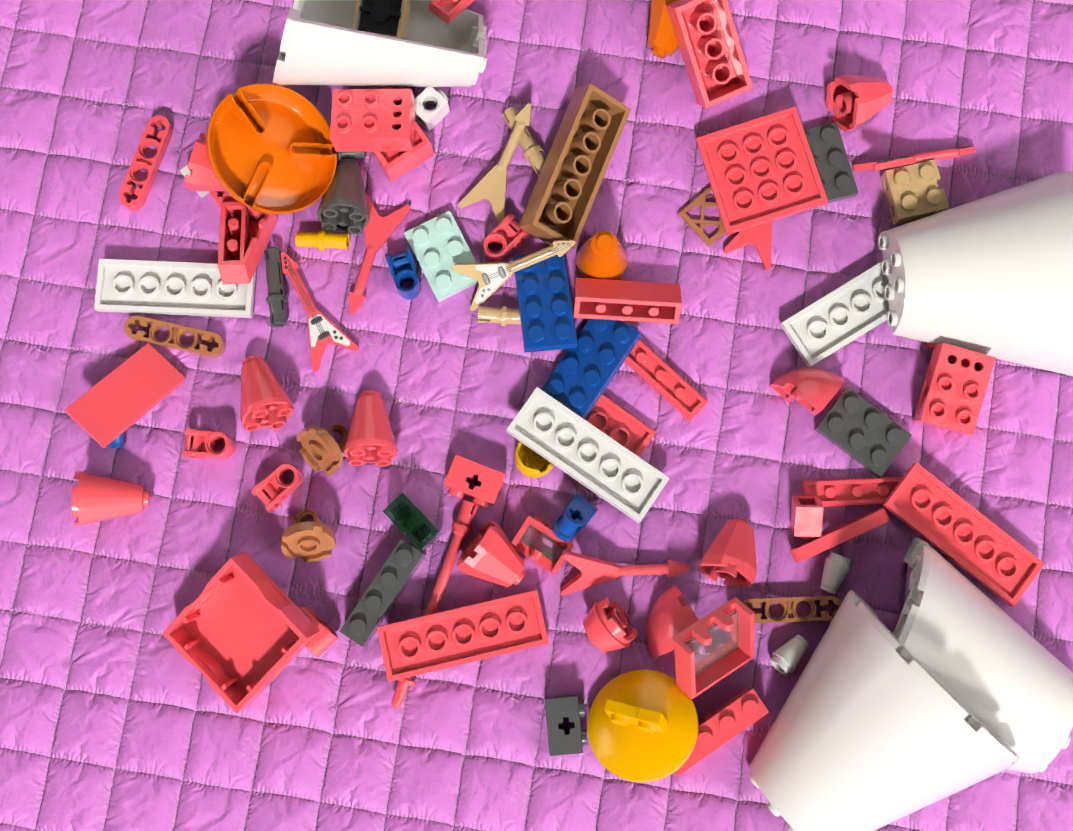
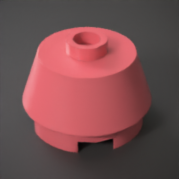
M608 597L602 601H596L583 621V626L590 642L605 653L628 647L631 641L637 637V630L634 628L630 629L627 619L630 616L617 601L612 604L609 603Z

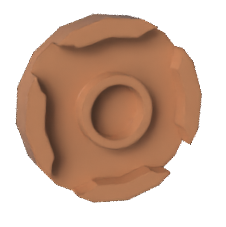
M340 424L332 425L327 430L319 426L310 425L298 433L297 442L301 441L302 448L299 449L300 454L315 471L318 472L322 469L326 472L325 475H332L343 465L341 449L344 447L348 430ZM331 432H337L341 435V444H337L330 435Z
M310 509L303 510L297 514L294 519V525L288 527L281 537V550L283 554L291 560H295V557L304 558L306 563L321 561L329 557L331 549L336 547L334 531L328 525L322 524L318 515ZM313 518V522H305L306 520Z

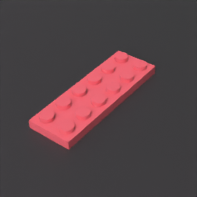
M917 462L911 465L882 504V506L1008 606H1015L1045 564Z
M537 590L376 627L388 682L549 644Z

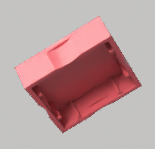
M244 552L231 557L206 584L201 595L193 603L185 607L162 634L188 662L201 671L210 686L235 713H238L254 702L320 630L258 564Z

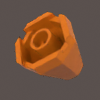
M652 0L648 47L652 49L651 53L659 58L664 59L665 56H672L679 48L666 5L678 0Z

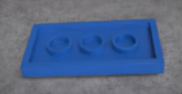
M532 253L513 255L512 261H516ZM565 254L561 257L558 255L552 256L514 272L524 353L577 348V336Z
M589 319L577 336V348H571L566 352L541 390L585 420L641 338V332L620 320Z

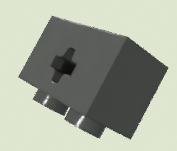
M577 695L544 698L550 756L583 753L582 746L588 745L586 729H581L580 718L585 717L584 702L578 701ZM564 717H568L569 722H574V726H570L569 732H564L563 727H558V724L563 723Z

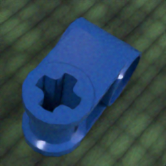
M410 246L406 247L404 251L391 255L385 253L391 276H393L400 296L407 300L416 298L420 294L421 286ZM404 282H414V285L411 288H402V284Z
M576 493L564 508L562 515L553 524L554 534L563 541H571L582 527L584 528L598 508Z

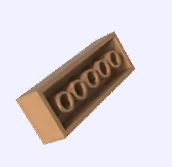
M591 83L575 89L523 213L519 228L549 245H553L554 240L575 239L576 243L570 249L575 248L631 109Z

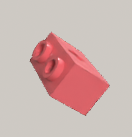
M455 455L444 486L449 488L447 493L461 499L463 495L474 498L472 503L487 508L488 505L495 506L506 479V474ZM475 477H478L481 486H475L473 490L470 489L471 486L468 483V479L474 480Z

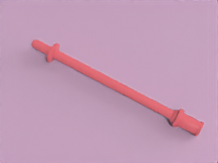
M466 500L462 502L463 504L456 523L453 522L451 526L454 536L424 615L437 612L463 539L472 533L471 525L479 508L477 504L474 505V503ZM412 677L397 680L399 682L391 702L394 708L401 707L409 685H417V682L412 680Z

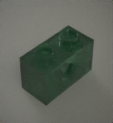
M403 492L383 510L388 518L421 552H424L442 535Z

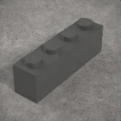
M400 539L339 632L360 646H367L377 631L376 627L381 625L426 555Z

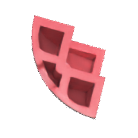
M801 368L780 376L770 387L789 403L795 398L816 416L834 397L845 380L824 369Z
M675 585L666 590L656 600L648 615L646 643L651 658H656L673 651L674 644L671 638L698 621L691 606L686 603L682 592Z

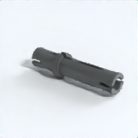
M268 248V250H264L268 286L266 303L269 305L270 326L284 327L287 325L285 310L287 296L284 295L281 249Z

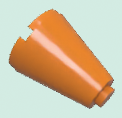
M600 231L590 237L580 246L576 255V268L582 278L620 280L627 267L625 249L615 235L608 231Z

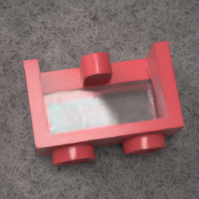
M528 516L511 544L518 553L555 576L565 561L562 551H571L575 544L559 539L548 528L549 524L542 518L535 516L533 519Z

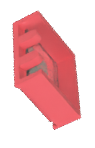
M734 597L671 638L675 651V683L689 698H695L754 658L755 612Z

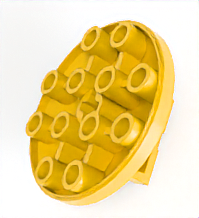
M654 670L626 672L608 682L595 697L589 711L587 723L591 748L601 764L608 771L622 779L640 783L657 781L677 771L691 755L697 741L699 729L697 710L692 699L675 683L674 678Z

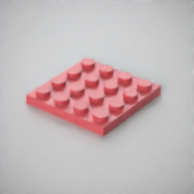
M796 106L696 138L726 235L828 203Z

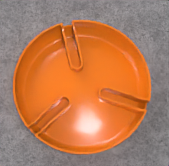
M252 84L239 88L233 95L231 93L227 95L212 114L206 133L208 161L220 185L239 203L265 214H291L301 211L318 201L328 190L333 180L337 154H332V147L334 146L330 140V127L319 110L299 93L275 84Z

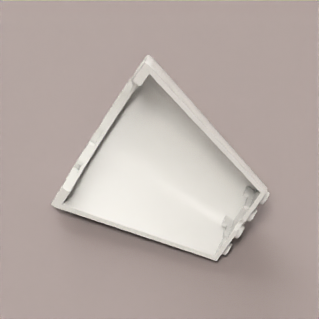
M295 0L293 8L289 9L273 83L279 85L475 86L478 74L484 72L487 58L485 57L487 47H485L487 26L483 25V15L467 8L449 24H446L428 10L429 3L433 0H412L406 40L352 29L356 0Z
M1073 171L1057 172L880 233L878 246L883 254L881 271L889 280V285H886L884 288V297L889 304L887 322L891 326L893 335L932 344L946 343L996 357V359L1073 376Z
M913 538L903 560L904 563L913 568L908 590L911 591L903 606L893 635L960 704L995 736H1000L1020 756L1021 760L1016 765L1008 768V770L1030 774L1039 771L1044 772L1059 751L1066 749L1071 741L1070 731L1073 727V672L927 542L919 538Z
M853 589L844 598L749 765L751 774L748 777L750 781L768 799L766 805L775 816L781 815L788 823L786 826L789 831H875L1016 765L1021 760L1020 756L1000 736L997 737L988 730L921 665L890 630L877 619L878 617L873 609Z

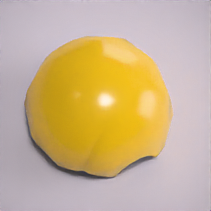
M522 442L518 443L514 459L517 469L523 475L530 478H538L546 475L553 469L554 465Z

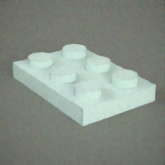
M447 211L404 232L438 302L478 283L476 279L453 271L451 268L453 264L477 263L451 211Z

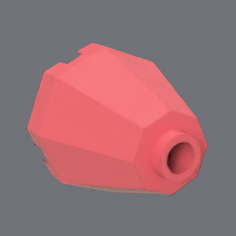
M845 74L836 77L835 81L827 85V110H833L835 116L831 117L832 123L837 122L838 128L844 132L854 130L888 105L893 96L892 86L883 78Z
M200 133L187 167L192 172L190 176L185 175L184 186L193 191H225L210 167L206 151V134Z
M734 518L733 521L728 520L701 558L697 570L713 581H717L718 577L723 578L724 585L749 588L751 583H754L757 574L754 529L749 526L746 520Z
M490 520L479 529L482 535L473 536L459 556V563L456 567L465 574L505 587H509L512 584L517 585L525 575L523 571L525 563L501 527L493 520Z

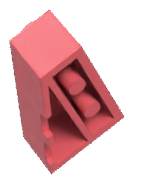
M221 202L218 269L223 285L248 284L251 282L278 221L277 215L252 210L239 202Z

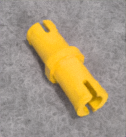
M319 230V232L298 231L295 236L296 247L319 248L320 251H326L327 248L348 249L350 246L349 233H330L326 230Z

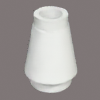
M830 552L829 557L825 558L820 588L835 594L851 569V566H849L851 559Z
M797 634L772 653L771 665L785 676L789 672L793 673L809 646L808 642Z

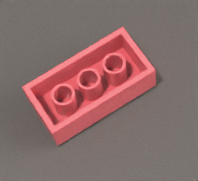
M678 0L666 5L697 104L708 108L753 89L727 0Z

